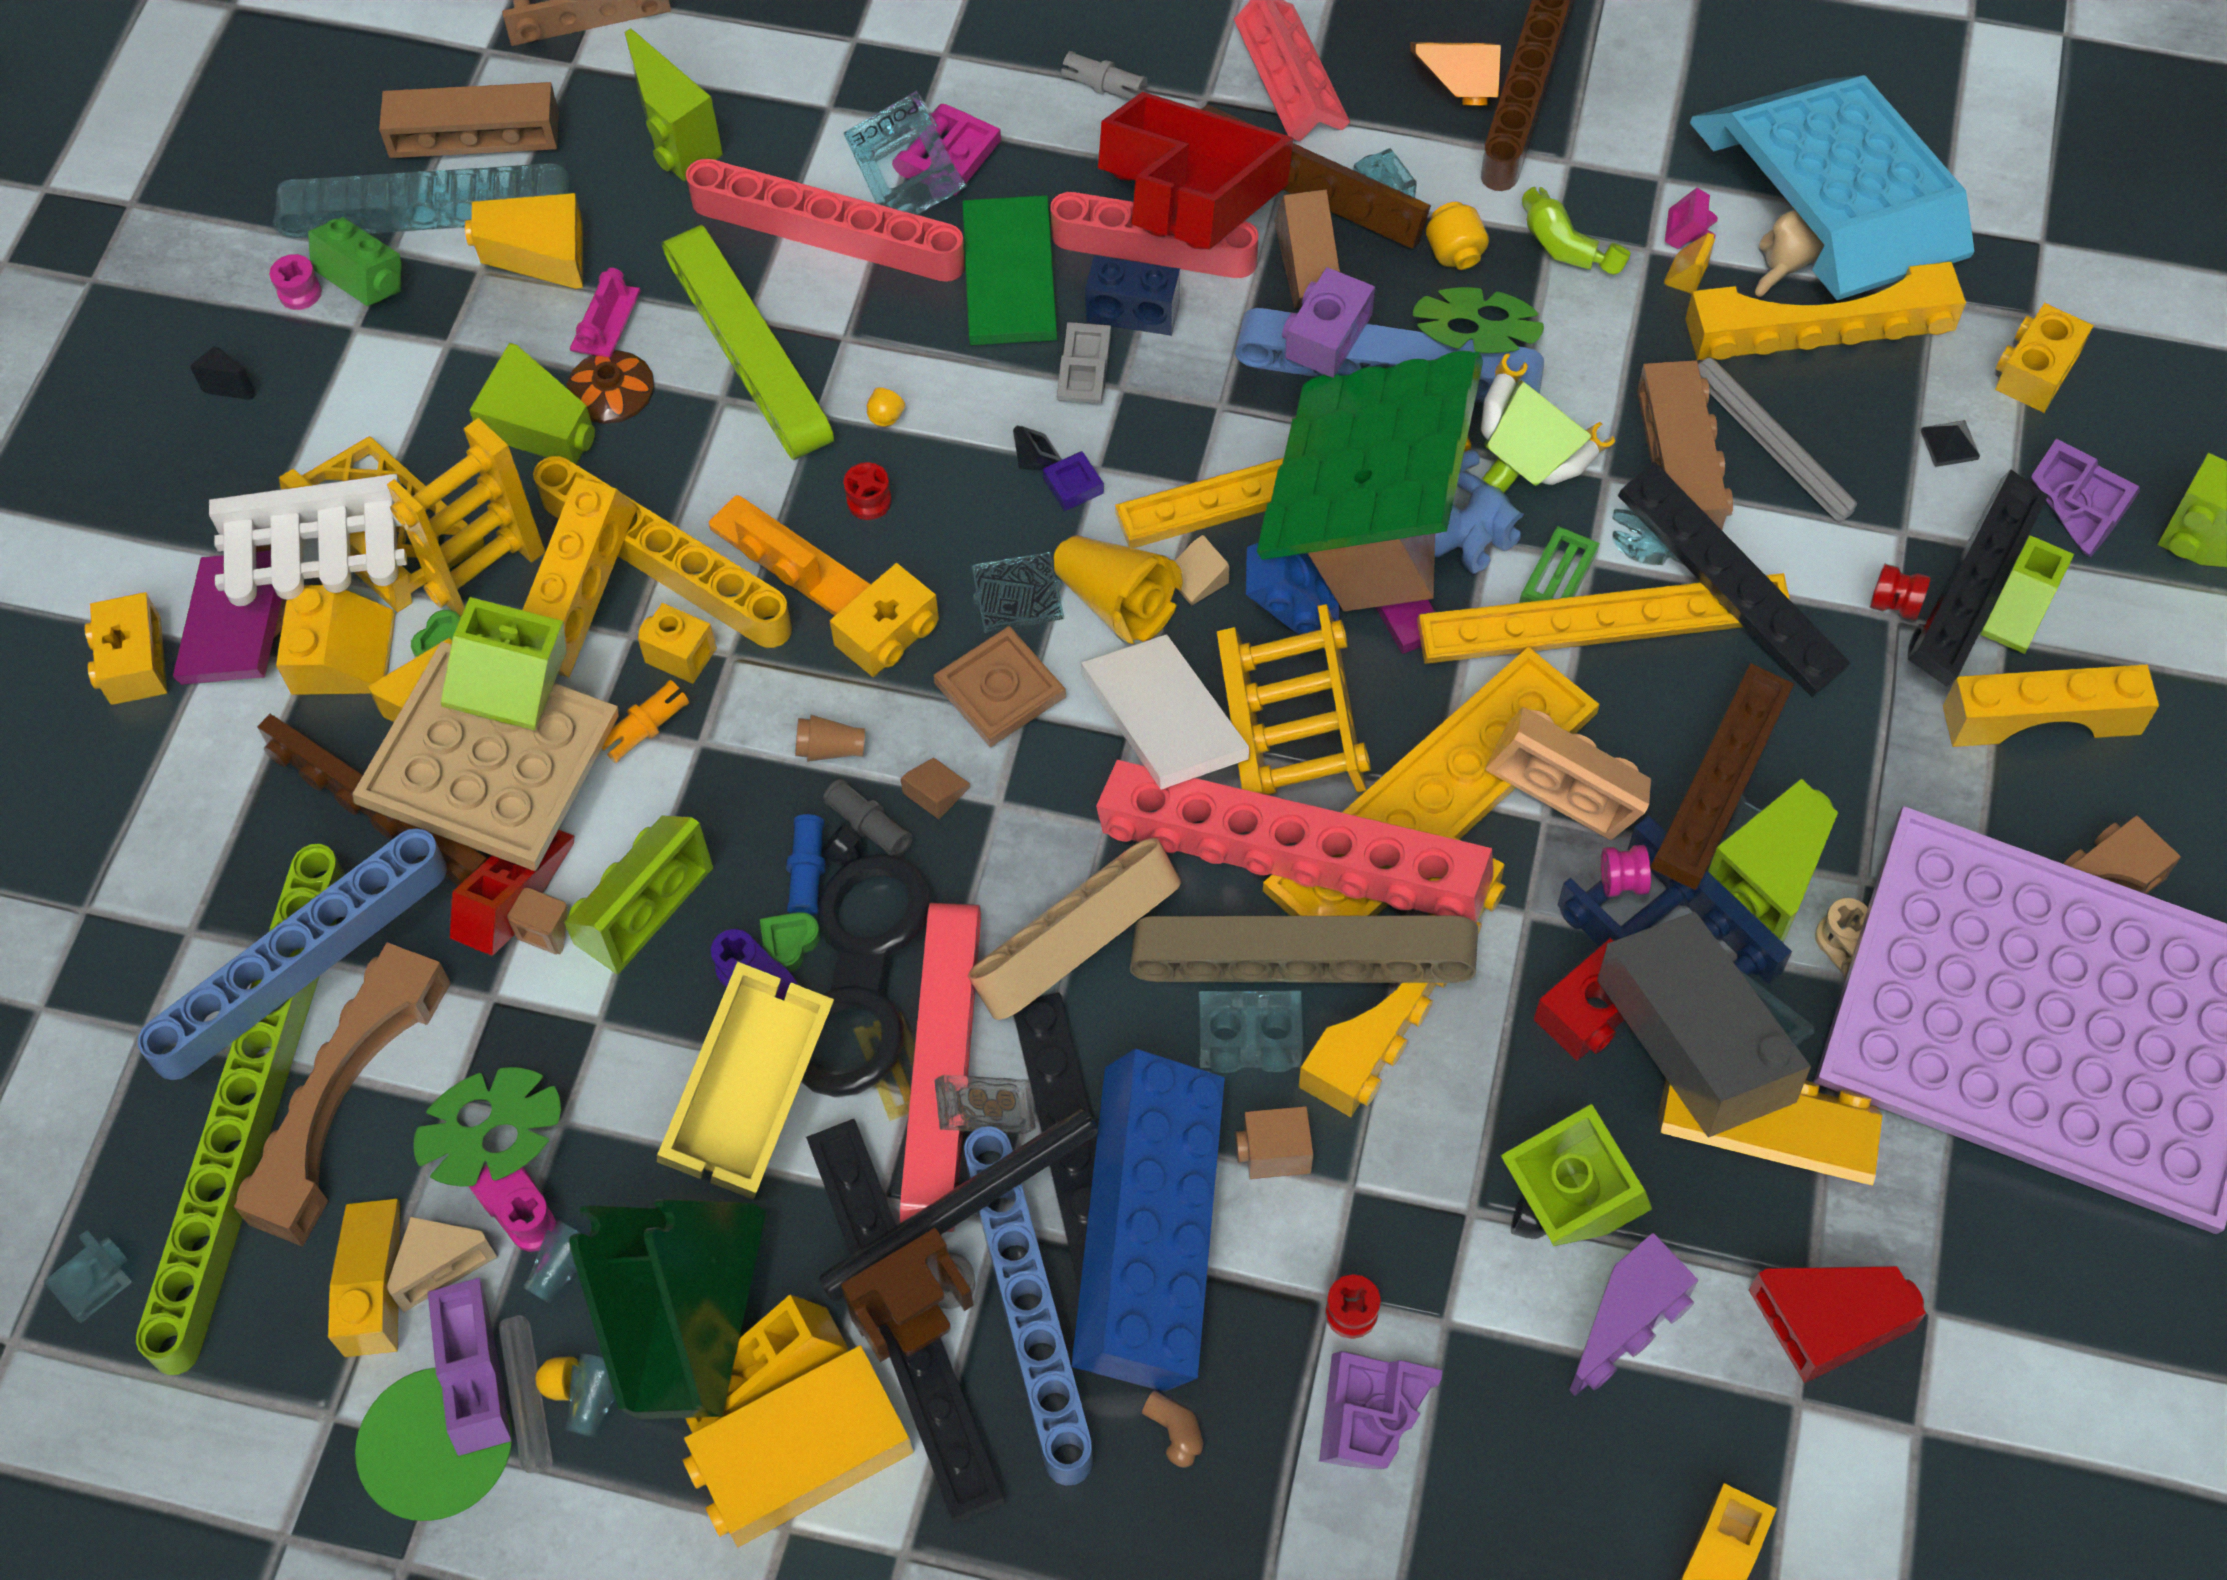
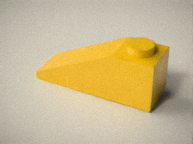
M398 1199L352 1203L345 1206L330 1282L328 1338L344 1357L398 1352L399 1306L386 1287L400 1249V1201Z
M790 1294L739 1338L722 1417L835 1359L848 1350L826 1307ZM722 1417L685 1419L692 1433Z

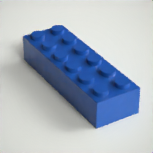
M1136 1048L1105 1067L1071 1367L1163 1392L1198 1379L1225 1077Z

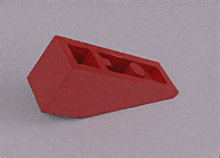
M558 829L536 871L492 855L452 891L450 939L493 956L515 935L507 915L524 888H531L541 893L544 892L573 846L575 836Z

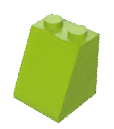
M1801 779L1716 848L1708 872L1784 943L1838 811L1833 808L1831 801L1824 793L1816 789L1813 790Z

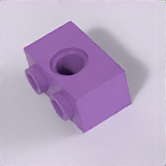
M1326 267L1318 282L1311 281L1308 285L1298 314L1291 313L1284 325L1282 337L1286 339L1285 358L1334 378L1372 316L1375 286Z

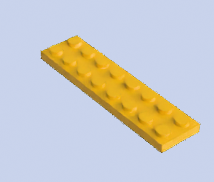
M1527 647L1342 813L1447 838L1454 836L1460 840L1516 788L1484 769L1507 723L1522 707L1528 710L1543 712L1554 721L1555 725L1571 734H1576L1597 715L1600 704L1530 647ZM1337 854V855H1334V856H1332V857H1336V858H1337V857H1342V856H1345V855H1344V854ZM1387 865V866H1382V867H1379V868H1380V869H1389V868H1392V867H1394V866H1389V865ZM1271 875L1263 882V892L1290 916H1376L1388 905L1386 902L1366 897L1360 899L1351 898L1340 891L1317 885L1314 887L1302 886L1292 879Z

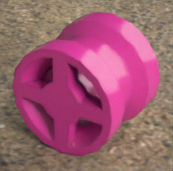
M289 254L279 258L271 266L269 272L271 282L277 289L276 292L280 302L286 308L292 310L306 309L315 304L321 297L322 289L320 283L315 276L311 261L305 256Z
M1645 845L1632 846L1629 851H1618L1615 847L1602 849L1601 877L1603 889L1607 897H1616L1622 891L1631 890L1636 895L1649 894L1651 870L1649 855Z

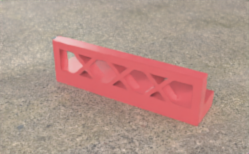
M1250 0L1234 18V21L1288 136L1301 141L1319 122L1343 130L1350 123V120L1294 5L1284 0Z

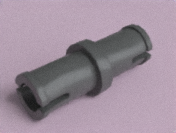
M843 779L836 780L825 791L823 804L832 808L851 824L850 827L857 831L861 837L867 836L887 852L888 855L900 857L910 847L913 835L885 815L884 807L877 801L866 800Z

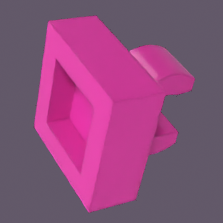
M1696 187L1669 208L1665 234L1666 243L1679 249L1690 240L1694 242L1707 233L1714 234L1707 230L1718 219L1709 210V194Z

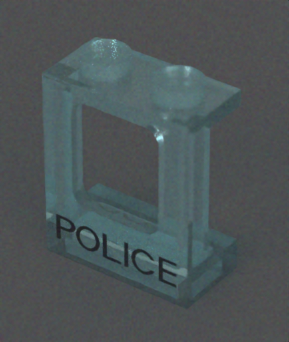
M917 90L843 133L876 204L915 215L950 198L956 192L967 187L936 128L938 125ZM920 137L931 158L930 167L899 186L889 188L877 161Z

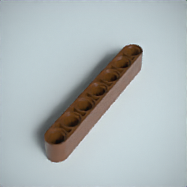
M1575 0L1531 1L1485 142L1481 180L1489 189L1506 191L1514 187L1518 182Z

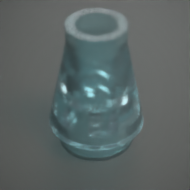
M561 1221L557 1222L552 1232L547 1229L530 1276L523 1288L551 1303L558 1291L577 1273L569 1246V1238L572 1234L580 1232Z
M581 1354L578 1366L572 1365L568 1419L564 1430L596 1438L599 1426L615 1398L602 1357Z

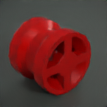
M865 462L859 463L847 471L843 482L848 509L852 515L863 520H874L885 515L890 509L892 499L888 474L884 468L876 463ZM871 491H875L874 494L869 495V496H865V495L870 494Z
M1355 1274L1342 1276L1333 1283L1328 1292L1325 1311L1327 1323L1333 1332L1344 1338L1356 1339L1364 1337L1372 1331L1377 1323L1381 1302L1379 1290L1374 1283L1364 1276ZM1344 1297L1348 1299H1357L1359 1297V1299L1357 1301H1346Z

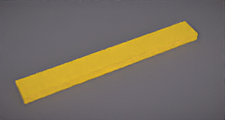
M1468 436L1464 451L1471 450V442ZM1284 458L1115 504V514L1128 547H1140L1266 511L1267 503H1270L1278 468L1283 463Z
M1784 573L1766 575L1790 600ZM1701 582L1419 614L1417 618L1424 664L1516 654L1523 652L1527 647H1530L1533 651L1743 627Z

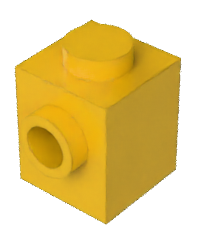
M661 603L652 617L649 616L644 620L638 633V641L645 663L692 684L717 649L710 623L664 603Z

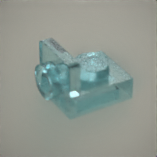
M1391 148L1377 154L1367 155L1353 166V170L1414 198L1416 196L1417 181Z
M88 1230L78 1236L86 1248L44 1280L45 1284L71 1316L80 1324L132 1283V1280L121 1268L128 1261L122 1251L109 1237L99 1242Z

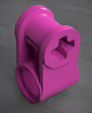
M485 1165L481 1169L477 1183L474 1186H469L484 1209L492 1218L495 1217L514 1244L521 1250L535 1252L548 1247L557 1234V1222L549 1210L543 1195L536 1188L525 1168L522 1167L506 1177L493 1181L488 1165ZM529 1217H531V1218L533 1219V1220H532L531 1222H529V1223H526V1222L524 1221L525 1219H527V1218H529Z

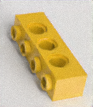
M575 477L522 609L523 611L564 621L566 654L558 675L570 678L636 511V507L618 489Z

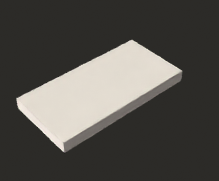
M1167 634L1081 662L1082 676L1161 790L1249 759V746Z

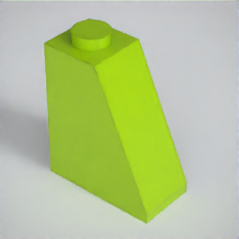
M509 343L469 410L473 421L477 418L481 419L508 446L547 458L560 456L574 464H577L583 451L590 449L595 437V428L591 423L587 406L523 349L513 343Z

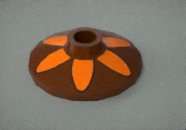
M614 350L611 357L592 355L583 359L572 370L566 385L567 389L587 406L592 422L609 424L623 422L636 416L649 404L654 392V377L644 360L633 353Z

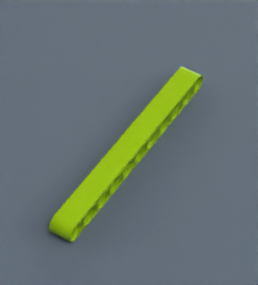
M310 844L295 854L269 932L346 875L334 852L328 846ZM327 871L321 877L313 878L317 873ZM338 918L330 926L336 925ZM304 948L294 950L288 957L300 954ZM320 976L289 998L279 1010L268 1014L232 1042L136 1334L138 1350L164 1374L179 1375L188 1371L196 1363L200 1355L243 1219L234 1208L237 1202V1192L243 1180L254 1173L262 1159L263 1148L274 1122ZM262 979L252 982L250 989L258 986ZM271 1047L264 1056L254 1058L261 1049ZM256 1093L249 1103L239 1105L246 1095ZM241 1140L238 1147L233 1151L223 1153L226 1146L231 1142ZM226 1188L222 1196L208 1202V1198L215 1190ZM210 1236L207 1244L202 1249L192 1251L194 1244L200 1238ZM194 1285L191 1294L186 1299L176 1301L178 1293L183 1288ZM177 1336V1341L171 1349L159 1353L162 1343L167 1338Z

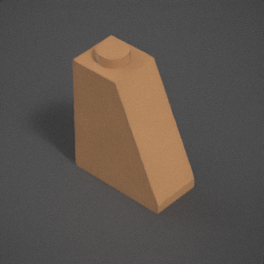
M1327 189L1283 195L1274 219L1294 309L1302 307V299L1311 281L1317 283L1326 267L1340 272Z

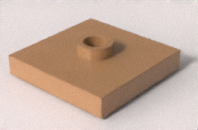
M1010 626L933 675L935 685L989 747L994 746L1066 698L1064 686Z

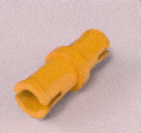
M667 681L666 685L640 706L632 705L627 709L629 715L612 728L601 749L604 751L616 740H621V743L607 754L614 763L619 762L620 758L646 737L654 738L659 733L657 729L681 708L689 704V700L683 692L670 703H665V700L679 689L673 681Z

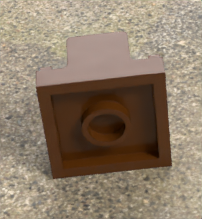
M936 1227L841 1284L851 1320L860 1335L865 1337L880 1362L890 1357L887 1343L878 1329L881 1325L888 1327L906 1356H911L951 1330L950 1322L938 1305L944 1299L942 1288L948 1285L964 1311L974 1306L971 1289L951 1259L947 1244Z

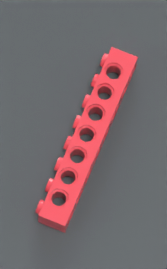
M1121 760L1116 761L1096 805L1103 833L1116 840L1141 842L1149 838H1157L1167 853L1178 851L1199 856L1204 861L1212 864L1227 863L1246 868L1257 875L1272 874L1292 879L1294 882L1306 887L1317 885L1337 890L1355 899L1366 897L1386 902L1399 910L1415 909L1435 914L1436 916H1463L1477 923L1493 878L1492 848L1197 778L1161 790L1145 766ZM1243 832H1251V833H1248V834H1245V835H1239L1240 833H1243ZM1289 843H1298V844L1293 845V846H1285L1286 844H1289ZM1337 854H1344V855H1345V856L1337 857V858H1336V857H1332V856L1337 855ZM1387 865H1389V866H1394V867L1389 868V869H1380V868H1379V867L1387 866ZM1431 877H1440V878H1442V879L1436 880V881L1426 880V879L1431 878Z

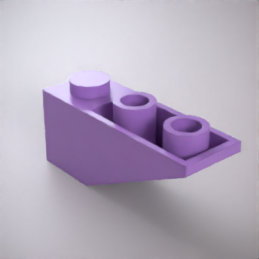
M1654 1233L1615 1264L1570 1387V1391L1574 1396L1587 1385L1594 1391L1601 1387L1617 1371L1616 1366L1613 1364L1626 1352L1632 1357L1638 1355L1656 1337L1652 1329L1665 1318L1673 1324L1694 1304L1690 1296L1698 1279Z

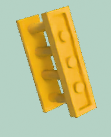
M479 418L463 428L470 446L466 450L468 456L412 496L395 479L386 484L394 501V504L390 506V510L398 522L405 528L428 582L423 586L424 590L438 607L442 608L444 605H447L460 617L465 607L458 589L508 551L511 553L519 551L532 563L545 553L509 446ZM478 472L480 473V476L477 478L478 484L428 519L426 510ZM490 500V503L487 505L488 511L439 546L437 537L484 502ZM496 527H500L496 531L497 537L450 572L448 563Z
M1327 604L1317 606L1321 623L1320 630L1256 646H1251L1250 642L1243 644L1235 627L1217 631L1231 723L1249 746V759L1238 763L1241 787L1244 790L1270 796V794L1277 793V788L1348 771L1356 792L1366 791L1363 772L1371 771V765L1365 743H1358L1340 650L1348 647L1346 632L1342 620H1333ZM1325 648L1329 670L1259 687L1257 683L1251 684L1249 671L1256 670V665ZM1333 689L1336 711L1266 728L1263 723L1258 724L1256 712L1263 710V705ZM1340 729L1344 750L1342 753L1272 769L1271 765L1265 766L1263 753L1270 751V746Z

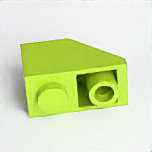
M2029 535L1981 635L2025 654L2074 554Z

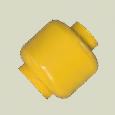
M1450 202L1440 206L1433 212L1426 228V236L1435 257L1443 266L1457 267L1459 270L1471 268L1480 261L1481 255L1489 244V236L1475 207L1463 205L1461 202Z

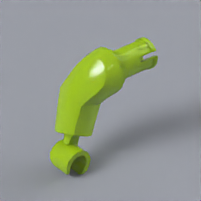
M1531 187L1523 194L1522 205L1528 213L1526 218L1527 226L1554 260L1586 269H1591L1593 262H1595L1610 274H1618L1623 270L1631 255L1628 249L1617 243H1611L1605 254L1597 250L1599 241L1574 230L1563 204L1556 199L1550 198L1548 192L1543 187H1539V193L1536 187Z

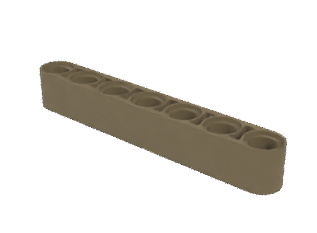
M1453 915L1144 917L1135 923L1130 972L1135 977L1150 982L1458 983L1471 980L1476 974L1478 926L1469 918Z

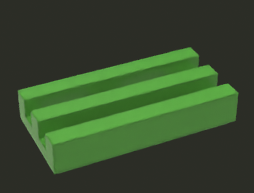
M1557 526L1521 593L1519 603L1554 599L1553 597L1579 548L1585 549V552L1561 598L1575 597L1598 553L1600 543ZM1562 541L1570 543L1544 593L1537 592L1536 590Z

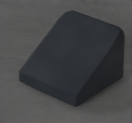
M212 347L191 364V370L203 392L251 400L255 397V391L245 369L219 347Z

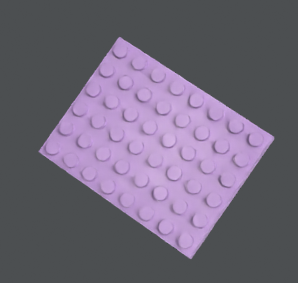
M1903 806L1896 817L1813 1083L1837 1092L1845 1090L1871 1097V1105L2213 1234H2218L2224 1231L2227 1221V924Z

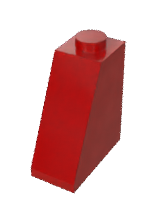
M1897 1266L1767 1268L1757 1274L1748 1290L1804 1384L1913 1331L1926 1315L1924 1300L1920 1290L1910 1279L1905 1280Z

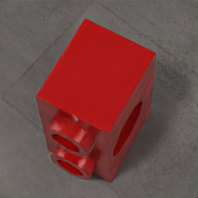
M1611 938L1541 997L1535 1013L1534 1021L1576 1061L1581 1059L1590 1050L1595 1054L1602 1051L1615 1037L1616 1031L1614 1029L1625 1020L1597 981L1607 945L1613 942ZM1599 998L1603 1000L1608 1005V1007H1593L1588 1003L1586 999Z

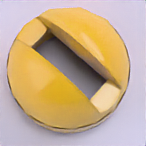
M875 388L866 405L867 415L870 421L877 426L886 427L893 425L901 416L905 408V402L898 394L889 389Z
M554 1357L545 1361L538 1369L535 1384L538 1391L547 1399L555 1401L573 1400L579 1392L581 1372L575 1357Z

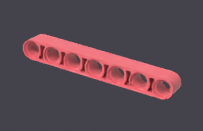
M713 159L697 160L687 168L686 179L693 209L703 216L938 281H953L961 277L965 272L963 235L952 224Z
M929 904L901 1189L900 1223L959 1186L964 1123L960 1124L956 1120L955 1114L948 1121L943 1119L941 1101L943 1091L940 1086L946 1085L952 1092H957L961 1088L963 1090V1087L968 1083L975 988L968 978V974L978 963L981 927L980 905ZM955 1226L946 1232H954Z

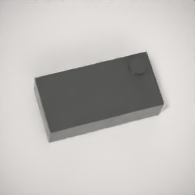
M1696 912L1608 943L1597 981L1708 1138L1797 1103L1811 1068L1810 1064Z

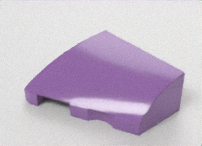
M2058 439L2054 441L2031 476L2035 486L2048 495L2046 501L2082 553L2090 558L2110 535L2140 492L2138 485L2098 466L2096 458Z
M1343 1351L1333 1353L1319 1462L1366 1469L1388 1468L1399 1450L1401 1435L1404 1431L1412 1429L1420 1415L1417 1409L1430 1388L1439 1385L1442 1380L1443 1370L1402 1360L1385 1362Z

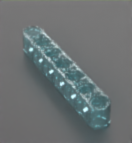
M532 164L288 180L282 182L277 187L273 223L277 232L290 238H308L309 230L341 217L346 218L368 234L464 228L465 220H471L473 201L569 194L570 175L565 168L556 164Z

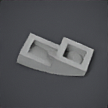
M1067 322L1064 355L1061 356L1057 400L1102 403L1112 335L1111 326Z

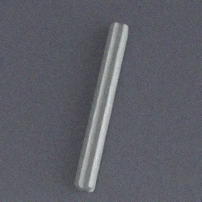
M1708 357L1698 364L1701 378H1707L1709 393L1836 521L1842 522L1854 513L1857 502L1713 358Z

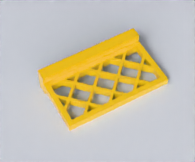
M371 436L361 440L302 476L293 468L278 477L281 490L318 485L325 480L348 481L392 474L398 475L400 483L407 488L406 490L412 496L426 487ZM369 454L379 462L377 470L353 468L355 462ZM440 500L429 509L436 515L447 505ZM462 519L443 534L455 535L468 524ZM403 526L396 527V532H399L397 549H404L407 557L417 558L413 546L405 544L407 535ZM365 531L350 533V556L366 554ZM480 539L448 563V568H452L483 548L484 539ZM398 566L397 579L387 586L375 585L371 581L367 570L354 572L397 613L412 604L411 593L428 583L422 568L411 574L403 566Z

